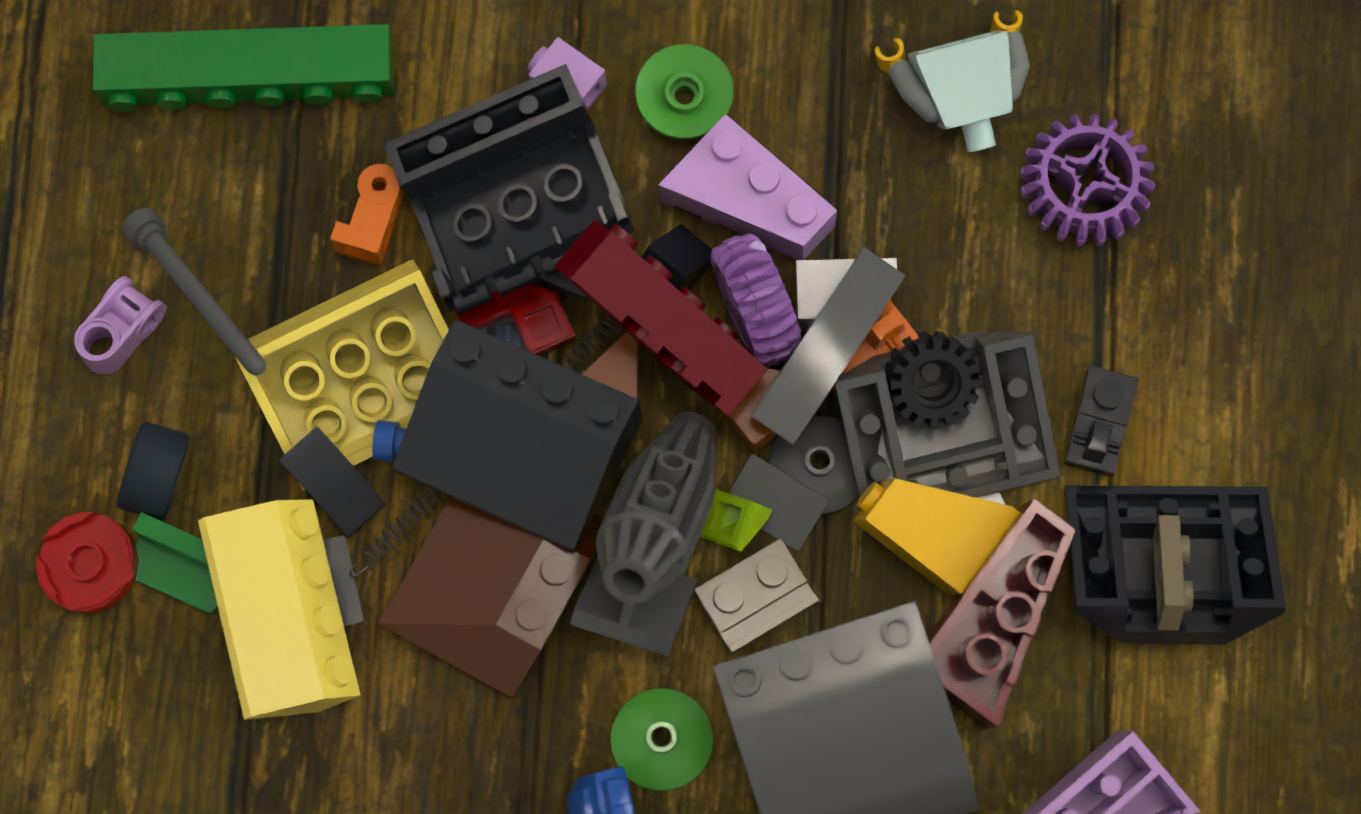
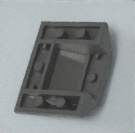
M968 332L953 336L959 340L977 362L980 370L977 372V375L981 379V388H976L975 393L979 398L975 405L969 402L966 408L970 413L965 418L959 413L953 417L956 424L947 427L944 422H940L939 429H930L926 423H923L922 427L913 424L909 418L906 419L898 411L890 399L886 380L888 375L885 372L886 362L891 364L893 361L890 355L891 352L875 355L841 375L834 385L859 498L873 482L880 485L882 481L894 478L976 498L1061 477L1033 334L1031 332ZM929 362L921 366L914 377L916 392L924 397H936L945 392L951 381L949 367L941 362Z

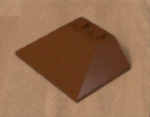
M450 497L378 625L512 699L596 550V538L604 517L595 513L574 553Z

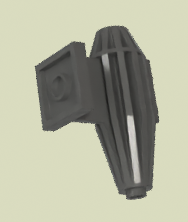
M684 412L674 416L664 429L631 462L629 468L625 471L599 528L596 538L598 556L576 603L570 625L659 654L670 655L697 579L685 576L684 573L690 563L714 499L717 434L713 424L706 417L693 412Z

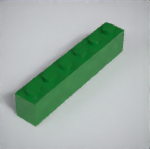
M389 24L93 34V91L102 106L122 112L133 111L137 109V105L156 104L157 107L162 109L178 110L185 108L186 103H205L213 108H229L238 101H254L257 105L269 107L282 105L284 100L303 99L304 102L313 105L329 104L333 102V98H353L354 101L360 103H375L381 101L382 97L394 96V40Z

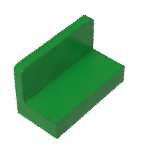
M141 512L132 529L140 537L136 544L139 561L135 581L207 614H215L218 605L202 539Z

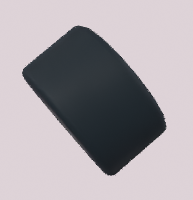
M146 421L141 424L117 498V507L119 509L139 515L143 512L158 520H165L188 450L190 436L187 433Z

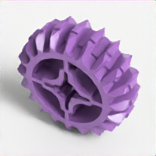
M1096 113L1090 115L1086 126L1082 125L1081 119L1076 114L1070 116L1068 129L1059 121L1053 122L1050 127L1051 136L1040 132L1035 139L1037 148L1027 149L1024 159L1030 165L1023 166L1020 171V178L1029 182L1022 187L1021 197L1035 199L1027 209L1029 216L1044 213L1045 216L1040 223L1042 231L1050 229L1055 224L1060 227L1056 239L1059 242L1064 241L1068 232L1075 233V243L1078 247L1085 244L1088 234H1092L1097 246L1105 243L1106 231L1117 240L1122 238L1125 233L1124 225L1135 228L1140 221L1137 212H1147L1151 202L1144 195L1152 194L1155 188V183L1145 178L1152 174L1154 169L1153 162L1139 161L1147 151L1145 144L1131 147L1129 144L1134 137L1133 129L1125 131L1120 136L1115 133L1118 125L1116 118L1111 119L1106 128L1098 126L1099 117ZM1085 147L1093 149L1090 154L1082 158H1075L1066 155L1064 158L1058 156L1074 148ZM1107 155L1120 167L1126 186L1120 184V178L1111 174L1107 169L1105 163ZM1095 164L1096 168L1092 175L1095 179L1089 187H1086L1083 195L1079 197L1078 193L1082 186L1079 183L1080 179L1085 174H1088L1091 165ZM1048 174L1056 177L1055 182L1067 190L1069 195L1067 206L1052 191ZM1092 202H1099L1108 205L1109 202L1117 204L1112 209L1101 213L1089 214L1081 212L1087 204Z
M748 233L743 236L729 238L723 241V244L712 248L711 253L713 273L723 297V302L746 350L766 368L772 365H781L788 360L802 339L797 316L786 292L785 284L780 278L771 255L757 236Z

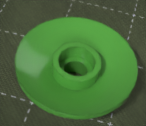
M690 44L669 46L652 55L641 68L635 86L637 107L643 119L655 131L674 139L687 140L706 135L725 114L728 115L733 102V81L726 65L713 52ZM681 91H688L694 96V99L688 104H681L675 97Z
M651 689L631 698L617 714L611 731V749L618 767L624 766L626 777L633 783L653 791H671L691 783L705 769L713 747L711 723L703 708L690 696L673 689ZM660 728L667 729L672 735L671 742L665 747L656 746L651 739L655 730Z

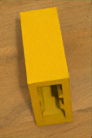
M894 478L882 481L880 485L873 482L864 491L856 504L861 511L853 522L947 595H959L964 592L1020 512L1013 506Z

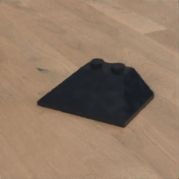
M1065 485L1067 523L1076 529L1069 546L1076 613L1120 643L1225 645L1285 613L1286 605L1267 487ZM1159 515H1179L1181 535H1188L1190 540L1189 565L1183 566L1184 580H1191L1193 584V606L1191 611H1184L1178 631L1158 630L1152 539Z

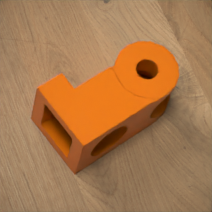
M374 164L363 170L358 178L357 187L360 197L350 224L336 221L330 241L335 253L382 266L403 206L404 192L399 186L392 167L386 164Z

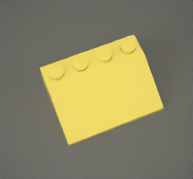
M412 259L249 338L250 343L266 362V369L262 374L257 376L251 375L237 358L236 360L284 454L318 426L354 466L373 457V435L378 420L399 422L401 428H407L430 365L449 329L420 269Z

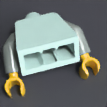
M1018 10L1013 11L1012 25L1010 26L1002 24L999 20V13L995 12L990 32L908 53L909 61L905 57L903 42L898 38L893 39L897 54L892 57L882 55L878 46L875 48L878 67L888 73L901 98L925 122L936 123L938 127L943 129L962 126L968 152L983 150L996 145L990 118L1012 112V102L1020 97L1030 68L1023 35L1019 33L1023 15Z

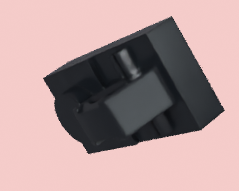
M1089 366L1064 464L1110 477L1114 476L1139 378Z

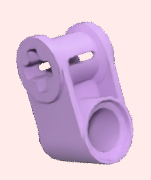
M127 276L120 277L109 287L99 305L84 323L79 326L75 333L74 344L77 352L88 368L97 374L108 375L118 371L140 343L157 328L167 309L166 304L160 300L153 302L133 287V280ZM110 338L113 340L110 350L101 355L90 354L92 344L98 339Z

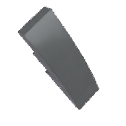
M863 247L751 416L794 445L906 275Z

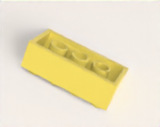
M313 499L275 500L207 516L198 520L244 720L321 712L360 696Z

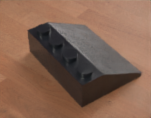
M454 320L430 365L393 462L392 470L575 553L643 421L639 399L458 320Z

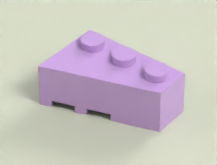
M726 114L658 185L659 202L673 208L674 206L682 208L702 217L703 221L715 226L719 224L743 235L748 233L754 234L765 247L796 260H804L835 227L837 210Z
M1117 730L1022 814H1196L1201 811L1133 731Z

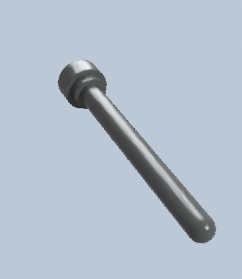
M140 208L132 212L122 225V234L135 250L153 255L248 373L255 376L262 374L266 369L264 358L166 241V224L151 208Z

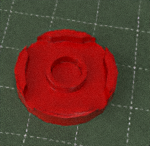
M80 512L64 517L48 530L42 540L44 544L41 547L40 554L37 553L35 567L39 585L50 600L71 612L92 614L111 608L126 596L136 579L139 558L135 541L123 525L105 515L93 512Z

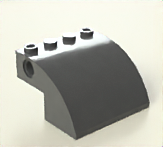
M915 601L713 666L761 814H970L980 811L955 721Z

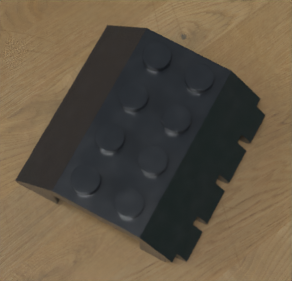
M566 64L384 143L399 186L413 204L436 266V270L431 271L440 296L450 312L457 309L458 313L462 314L492 301L491 294L499 291L500 295L503 296L538 281V273L545 271L548 276L558 272L554 265L593 220L609 230L616 223L629 234L635 232L629 208L598 131Z

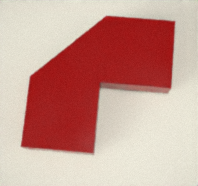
M528 284L503 296L500 295L499 291L491 294L492 301L462 314H459L457 309L454 310L460 322L478 330L512 317L526 350L538 356L576 341V335L556 292L538 285L535 287Z

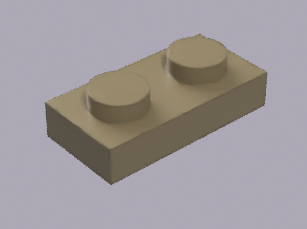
M1159 515L1152 539L1158 630L1178 631L1184 611H1191L1193 606V584L1191 580H1184L1183 566L1189 565L1190 540L1188 535H1181L1179 515Z

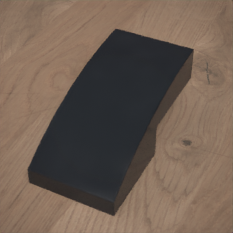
M318 426L279 459L280 463L312 496L315 502L348 538L386 505L384 500Z

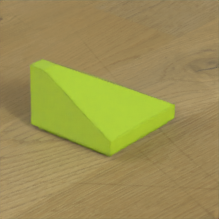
M716 489L713 504L700 537L742 551L769 520L773 510L753 501Z

